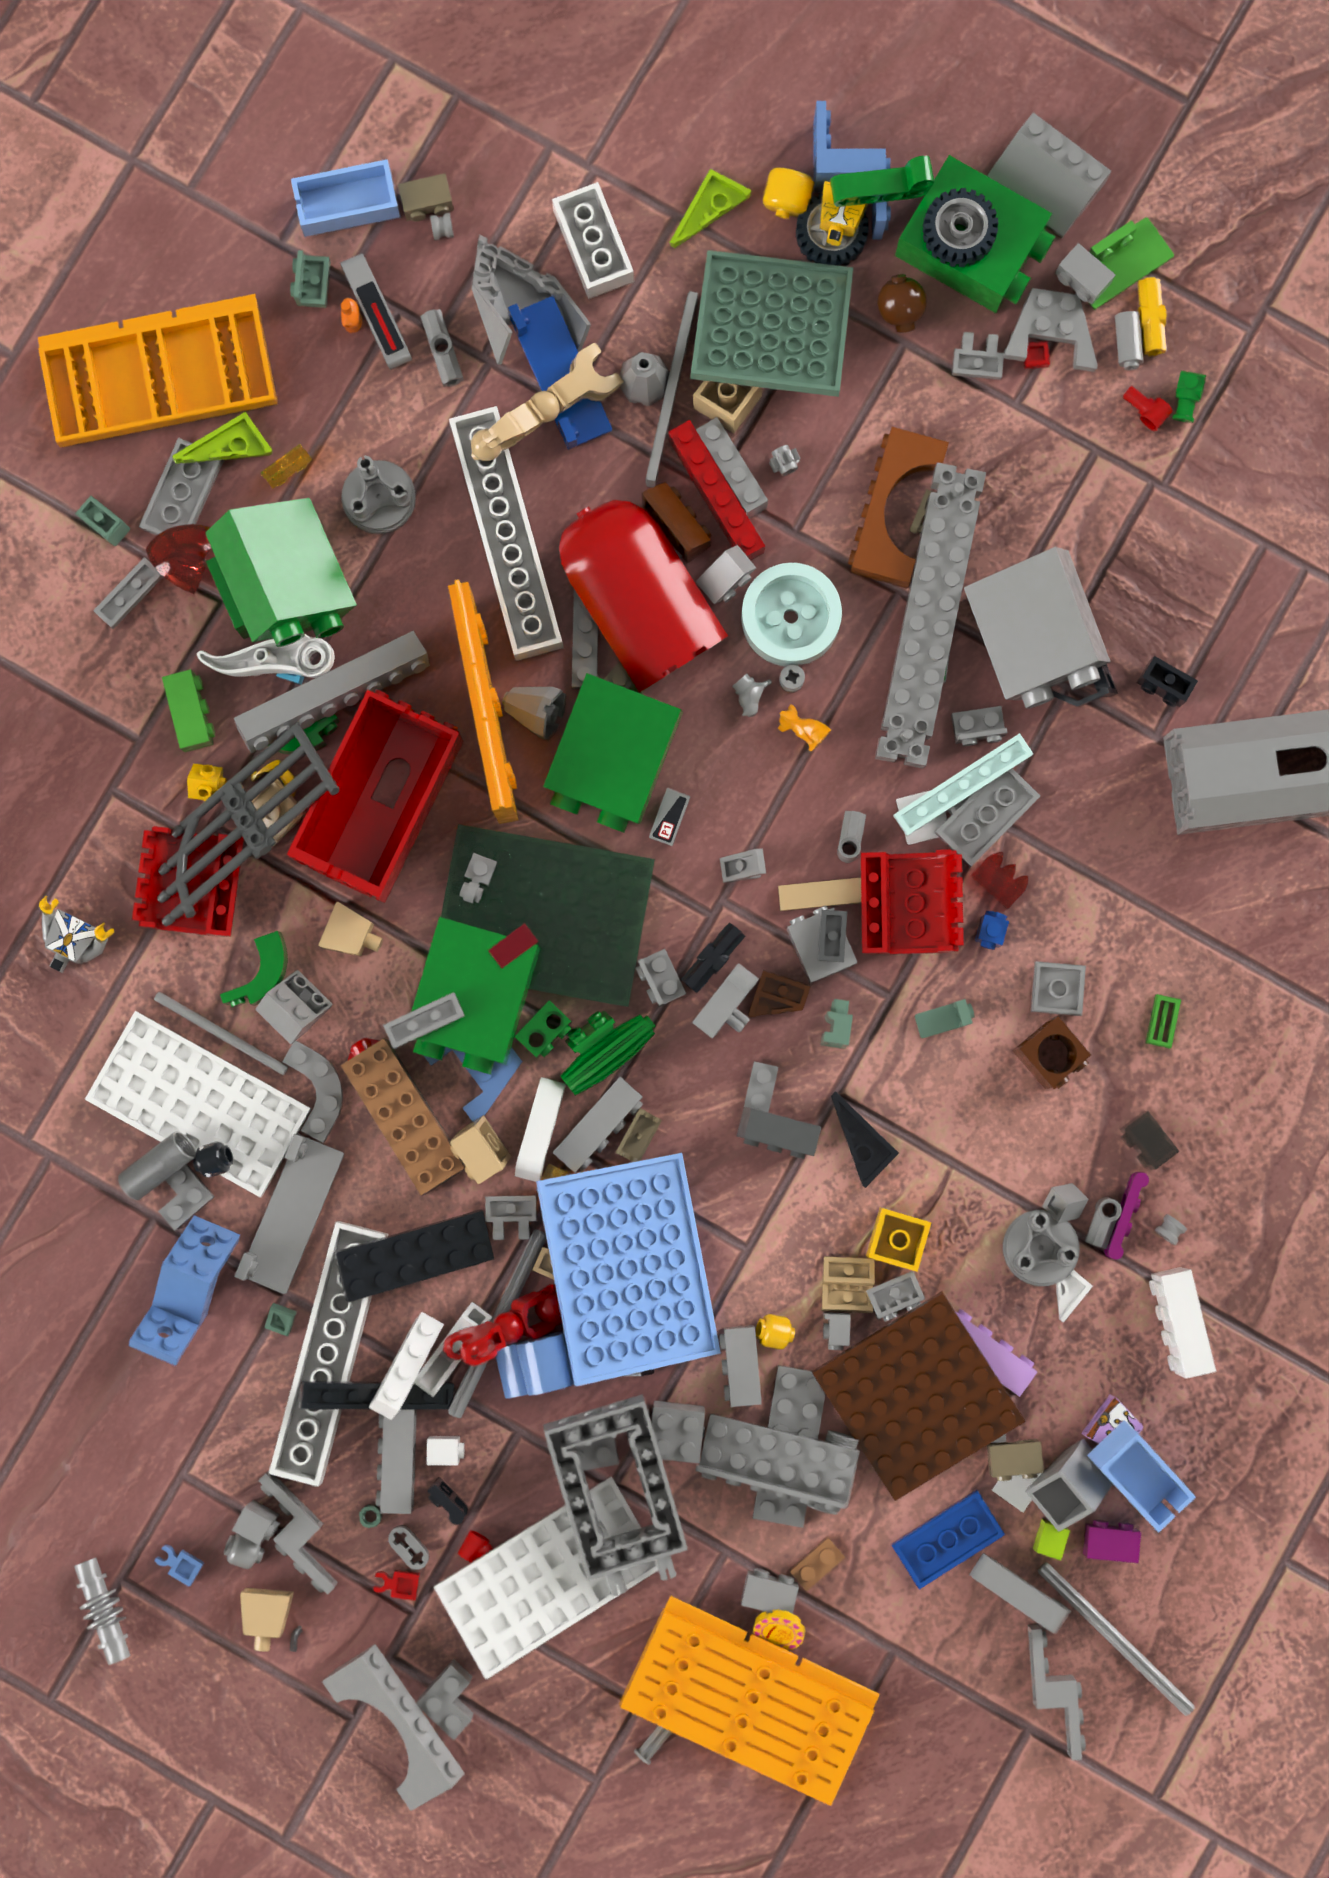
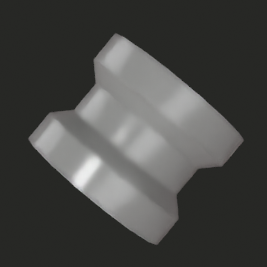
M445 213L442 217L430 216L434 241L440 240L444 236L454 238L450 213Z
M794 664L784 667L779 679L782 689L790 693L800 690L805 680L804 671Z
M1166 1214L1163 1218V1224L1157 1226L1155 1232L1171 1244L1176 1245L1180 1234L1185 1233L1187 1228L1175 1218Z

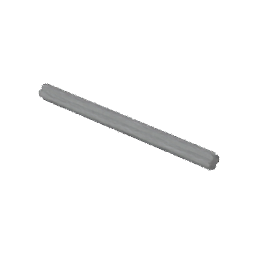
M538 1229L533 1231L490 1322H493L500 1313L510 1312L512 1301L519 1297L546 1241V1233ZM488 1361L477 1366L469 1365L448 1409V1413L453 1417H462Z
M1045 1562L1040 1566L1038 1573L1185 1716H1188L1194 1710L1195 1706L1049 1563Z

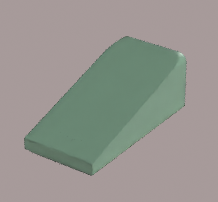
M90 496L75 513L114 547L130 531V527L93 496Z

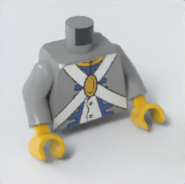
M45 896L39 903V907L42 910L43 941L45 942L46 949L56 953L49 967L63 973L69 960L81 965L83 962H89L101 955L107 944L108 937L114 934V929L111 928L105 932V923L94 927L62 910L57 909L55 912L54 908L59 903L58 899L55 898L50 905L47 902V896Z

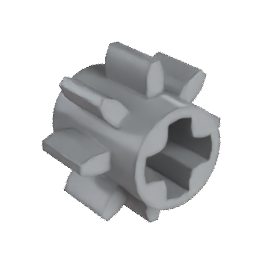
M784 445L771 453L773 458L770 459L769 464L774 473L780 471L781 476H786L798 469L796 463H799L801 458L796 448L790 450L788 445Z

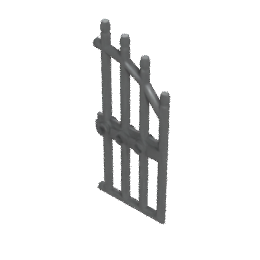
M299 722L292 725L171 831L175 838L183 833L184 835L179 850L167 860V863L160 866L158 872L161 875H165L177 866L176 880L166 890H163L157 899L160 903H164L171 898V895L178 892L181 903L163 918L162 923L165 926L171 925L176 918L178 919L184 913L187 918L193 917L195 915L193 905L250 856L254 855L258 859L272 850L271 847L276 844L273 837L325 792L329 791L331 795L339 792V787ZM296 737L301 746L246 792L241 783ZM307 755L311 764L256 810L252 800L303 756ZM315 773H318L322 782L267 828L262 819ZM222 800L226 810L194 837L200 818ZM232 818L237 828L187 870L188 855ZM243 836L248 846L189 895L187 883Z

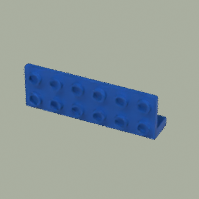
M553 296L523 309H519L517 303L509 306L508 317L541 391H546L548 387L570 373V365L578 353L575 343ZM582 399L562 411L554 419L568 450L612 431L611 424L600 401Z

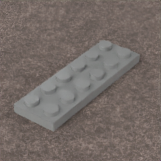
M778 1365L768 1428L818 1440L825 1392L815 1379L812 1371ZM766 1489L765 1493L756 1492L753 1519L803 1528L807 1504L801 1503L799 1497L792 1495L790 1499L775 1496L776 1491Z

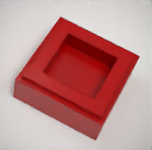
M1048 341L1028 342L1024 369L1048 368L1050 366Z

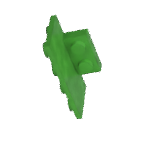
M1145 217L1136 224L1131 220L1091 247L1089 253L1115 274L1110 286L1091 307L1094 310L1098 309L1174 257V253L1148 217Z

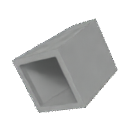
M1084 1439L1065 1449L1025 1491L1058 1532L1095 1512L1113 1485L1087 1456L1093 1449Z

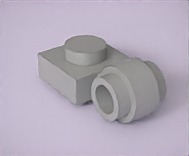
M473 853L465 873V878L471 879L472 882H464L459 895L464 897V901L472 904L474 902L479 903L484 889L480 888V883L489 886L497 866V861Z

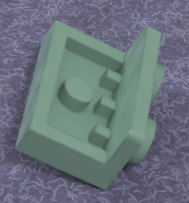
M298 250L297 258H293L292 265L293 273H296L295 282H291L290 295L294 297L297 306L327 308L330 257L305 255L303 250Z

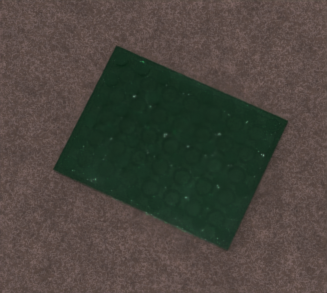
M458 824L441 917L508 936L525 923L539 941L536 945L540 948L529 990L629 1007L655 859ZM475 853L497 861V866L489 886L480 883V888L484 889L479 903L474 902L472 904L464 901V897L459 895L464 882H472L471 879L465 878V873L472 855Z

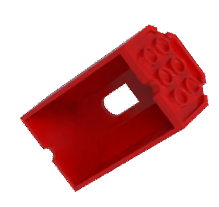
M376 689L375 692L367 690L328 769L340 790L335 795H331L327 791L311 804L287 855L294 861L304 866L307 865L314 871L368 897L373 895L376 897V900L385 903L464 742L458 728L445 721L443 725L434 720L435 717L425 711H421L419 715L415 713L412 706L401 700L395 703L389 699L388 694ZM394 759H403L410 766V774L393 809L371 799L387 765Z

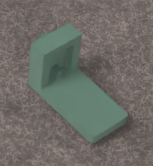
M966 999L918 1013L914 1018L920 1037L926 1038L973 1023L972 1018H975L971 1003L967 1004Z

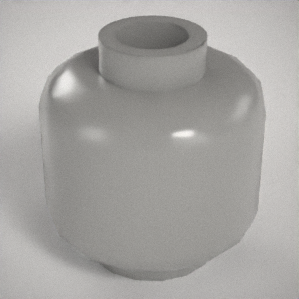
M237 1533L234 1536L230 1535L224 1549L227 1562L244 1569H250L254 1563L259 1564L264 1553V1548H261V1544L257 1545Z

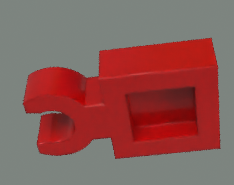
M394 1570L393 1577H390L384 1571L376 1572L375 1577L382 1578L384 1585H375L373 1591L381 1593L388 1589L391 1590V1598L416 1601L420 1573Z

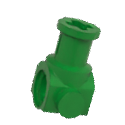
M1188 371L1180 372L1175 397L1179 400L1176 413L1172 415L1173 420L1194 423L1193 412L1195 404L1199 403L1202 398L1206 375Z

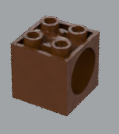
M1059 1016L1050 1018L1012 1050L1044 1089H1059L1070 1080L1068 1075L1071 1072H1079L1089 1064L1086 1059L1091 1056L1090 1052ZM1046 1037H1050V1040L1062 1041L1067 1048V1064L1059 1073L1058 1070H1046L1039 1062L1038 1048Z

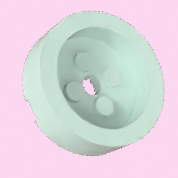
M801 563L778 564L759 574L747 589L741 613L744 636L750 647L760 657L770 663L785 667L793 664H809L820 658L833 644L841 623L842 606L835 586L819 570ZM795 611L798 616L797 621L794 623L786 622L784 613Z

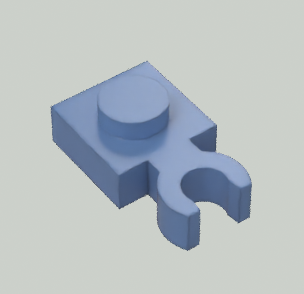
M164 1545L162 1550L168 1553V1559H162L158 1556L155 1562L160 1566H170L171 1569L168 1574L190 1587L205 1562L185 1550L176 1555L172 1546Z

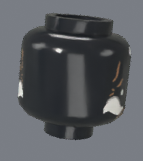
M219 1141L200 1146L196 1150V1157L193 1158L195 1170L207 1178L228 1172L230 1165L233 1164L231 1149Z

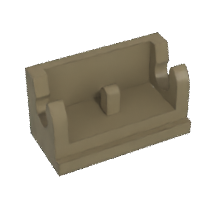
M639 1108L616 1153L632 1162L640 1161L662 1120Z

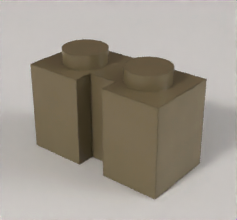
M445 173L398 184L407 221L418 222L426 218L425 214L435 212L436 216H443L445 213L454 210Z
M1038 1439L1017 1440L1015 1442L1006 1441L987 1445L989 1474L993 1478L996 1477L997 1481L1012 1480V1476L1022 1475L1023 1479L1037 1478L1038 1473H1044L1041 1442Z

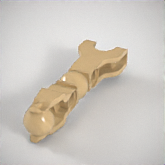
M596 343L589 345L577 353L570 365L569 374L548 387L546 391L535 393L526 403H523L511 412H507L490 429L476 432L471 440L472 458L483 461L496 459L501 451L514 446L518 441L540 427L542 423L553 421L558 414L582 399H590L592 401L604 400L623 383L622 378L618 373L607 377L597 374L592 364L598 357V354L601 353V349Z

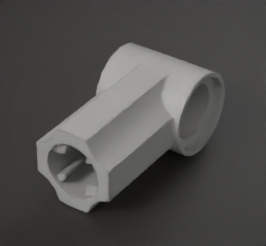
M845 811L837 848L838 858L842 862L851 863L858 858L861 850L866 814L857 811ZM850 844L855 848L856 852L852 855H847L843 852L842 847Z
M1103 1197L1097 1201L1085 1242L1107 1249L1115 1223L1122 1211L1121 1205L1116 1200L1110 1197ZM1106 1203H1112L1114 1205V1212L1109 1216H1104L1102 1207Z

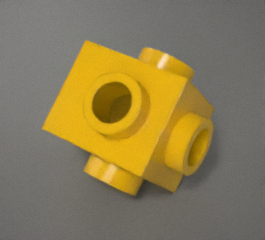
M193 763L187 777L188 798L206 801L227 782V778H223V767Z

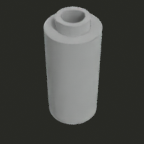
M1126 311L1115 315L1119 366L1124 367V370H1135L1144 362L1140 313Z

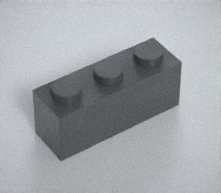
M744 1107L737 1137L744 1138L743 1143L758 1147L760 1142L768 1145L767 1150L782 1153V1149L791 1151L790 1156L805 1159L806 1155H815L821 1127Z

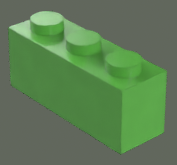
M190 669L162 677L180 749L186 753L214 745L212 738L216 737L212 723H208L206 714L209 713V707L206 699L201 697L200 690H203V684L200 676H196Z

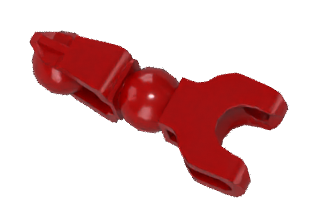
M549 1284L538 1292L533 1291L513 1300L510 1312L500 1313L493 1322L487 1321L477 1326L463 1328L449 1335L443 1343L445 1355L455 1360L463 1359L466 1364L477 1366L494 1358L498 1351L506 1347V1345L516 1343L521 1339L522 1335L538 1339L554 1330L555 1326L563 1324L556 1285ZM534 1306L536 1315L542 1321L528 1327V1309ZM456 1341H462L461 1349L454 1353L452 1350L453 1344Z

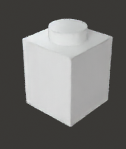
M460 1436L428 1437L427 1465H458L460 1458H464L465 1445L460 1443Z

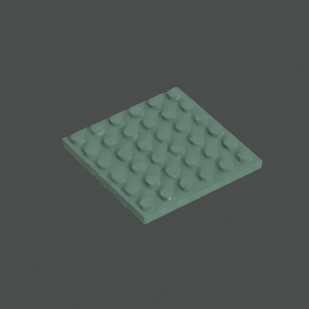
M708 250L690 379L839 397L853 267Z

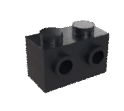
M1154 656L1147 663L1137 684L1141 685V689L1151 695L1155 693L1162 697V701L1171 707H1181L1186 703L1198 680Z

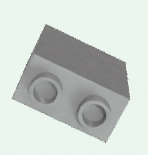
M1053 547L964 587L1006 700H1023L1026 709L1040 706L1054 699L1051 687L1067 680L1072 690L1088 686L1101 679L1097 668L1111 662L1068 550Z

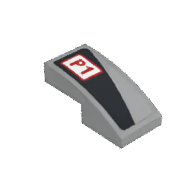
M667 788L649 838L673 846L691 796Z

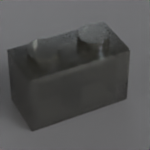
M1149 1111L1141 1112L1120 1129L1123 1133L1121 1136L1122 1140L1129 1148L1133 1147L1139 1155L1136 1158L1145 1169L1149 1167L1150 1170H1156L1180 1152Z

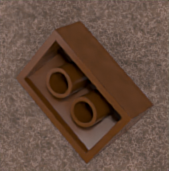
M664 482L645 490L642 493L643 508L658 523L665 536L682 555L687 564L711 546L710 537L712 535L705 525L700 526L695 520L697 517L695 512L689 505L686 507L680 501L682 497L674 486L670 488Z

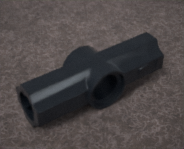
M729 922L716 939L710 942L696 958L698 960L681 978V981L695 993H698L712 975H716L730 958V954L746 936Z

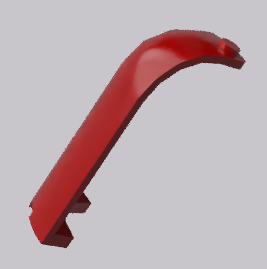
M612 500L592 510L588 506L576 514L578 519L562 532L559 551L563 569L571 585L639 692L663 679L728 636L664 532L643 508L630 501Z

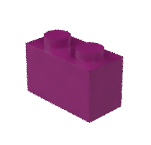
M1093 1520V1524L1085 1523L1083 1555L1086 1558L1139 1563L1141 1532L1134 1528V1524L1119 1522L1118 1526L1108 1525V1521Z

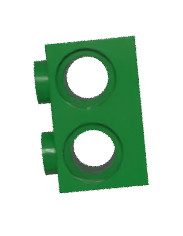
M549 1000L514 1037L536 1058H539L540 1055L545 1058L554 1048L552 1043L558 1037L562 1040L571 1031L572 1028L569 1025L572 1021ZM552 1015H557L561 1019V1024L556 1029H551L547 1026V1020ZM535 1033L541 1034L544 1039L543 1044L539 1047H532L530 1044V1037Z

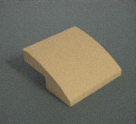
M824 1257L822 1311L873 1313V1306L866 1290L874 1286L875 1259Z

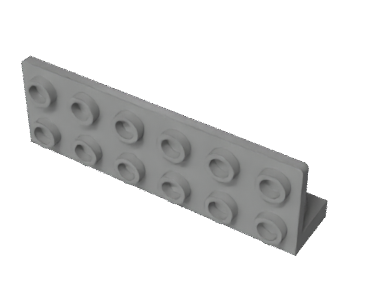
M300 1134L293 1135L284 1157L287 1159L250 1250L244 1253L234 1277L243 1281L249 1279L280 1293H287L344 1157L343 1152Z

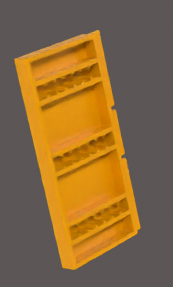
M256 294L176 309L177 317L174 318L171 311L125 319L122 320L124 328H119L118 321L38 337L40 347L38 350L53 430L59 447L278 404Z
M455 580V584L449 585L448 588L492 811L499 824L518 821L513 790L517 789V783L510 762L507 763L498 718L502 717L503 713L495 687H492L484 645L489 644L487 632L481 615L477 611L469 583H460V580Z
M670 1596L665 1608L662 1609L619 1702L620 1708L831 1806L874 1713L873 1708L878 1700L879 1693L807 1659L802 1658L800 1664L797 1665L795 1663L798 1655L753 1634L746 1641L744 1639L747 1631Z

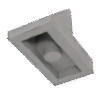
M753 849L720 858L723 883L760 878L762 874H766L763 849Z

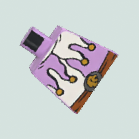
M1110 1394L1085 1427L1082 1434L1100 1443L1124 1420L1138 1434L1143 1429V1425L1116 1397Z

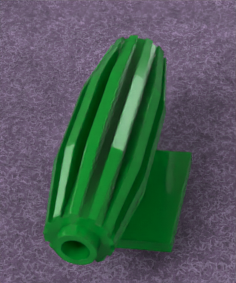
M597 1011L587 1019L588 1023L582 1028L576 1027L568 1033V1038L565 1040L566 1044L574 1053L578 1052L580 1055L560 1077L575 1096L605 1080L632 1059L655 1035L653 1029L656 1026L647 1015L643 1018L639 1014L613 1028L615 1020L607 1012L602 1011L600 1013Z

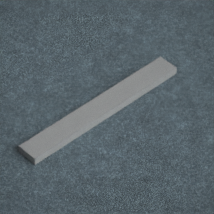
M689 291L646 474V485L648 487L656 486L694 320L698 293Z

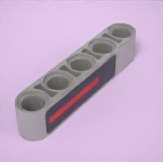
M363 253L341 262L344 274L389 369L392 370L411 361L412 357Z

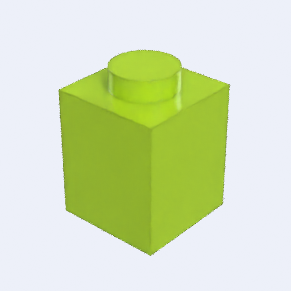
M1041 1519L1033 1549L1037 1553L1061 1560L1070 1530L1066 1527L1058 1532L1050 1521Z

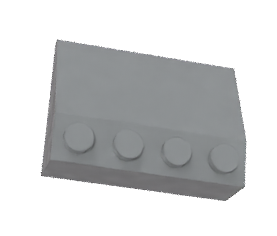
M1032 113L987 177L1051 212L1052 215L1047 228L1063 238L1105 185L1111 170L1035 113Z

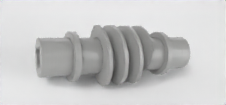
M96 1557L75 1565L74 1568L80 1582L76 1586L77 1589L82 1588L87 1601L80 1607V1610L90 1609V1612L83 1619L94 1620L86 1628L87 1630L97 1629L96 1631L101 1644L97 1645L98 1649L103 1648L108 1665L130 1657L131 1655L125 1640L128 1634H123L119 1621L126 1619V1617H116L123 1611V1607H113V1605L120 1601V1598L109 1597L116 1591V1588L108 1591L104 1581L107 1574H102Z

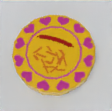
M773 1610L772 1613L766 1614V1612H763L756 1617L753 1633L789 1651L803 1643L805 1627L796 1615L788 1611Z

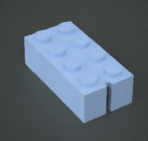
M388 159L291 179L299 222L305 237L400 218Z
M1125 1420L1087 1455L1158 1532L1175 1518L1174 1514L1161 1502L1164 1498L1179 1513L1196 1498Z

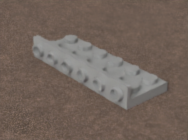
M710 1414L700 1464L696 1465L695 1471L702 1472L701 1477L716 1480L718 1476L725 1478L726 1483L730 1485L741 1486V1483L751 1485L750 1489L757 1492L765 1493L766 1489L776 1491L775 1496L790 1499L792 1495L799 1497L801 1503L815 1505V1502L825 1504V1509L840 1512V1508L844 1509L849 1505L860 1450Z

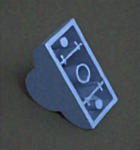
M564 1330L543 1335L538 1339L530 1338L508 1344L499 1350L495 1356L505 1398L537 1395L574 1385Z

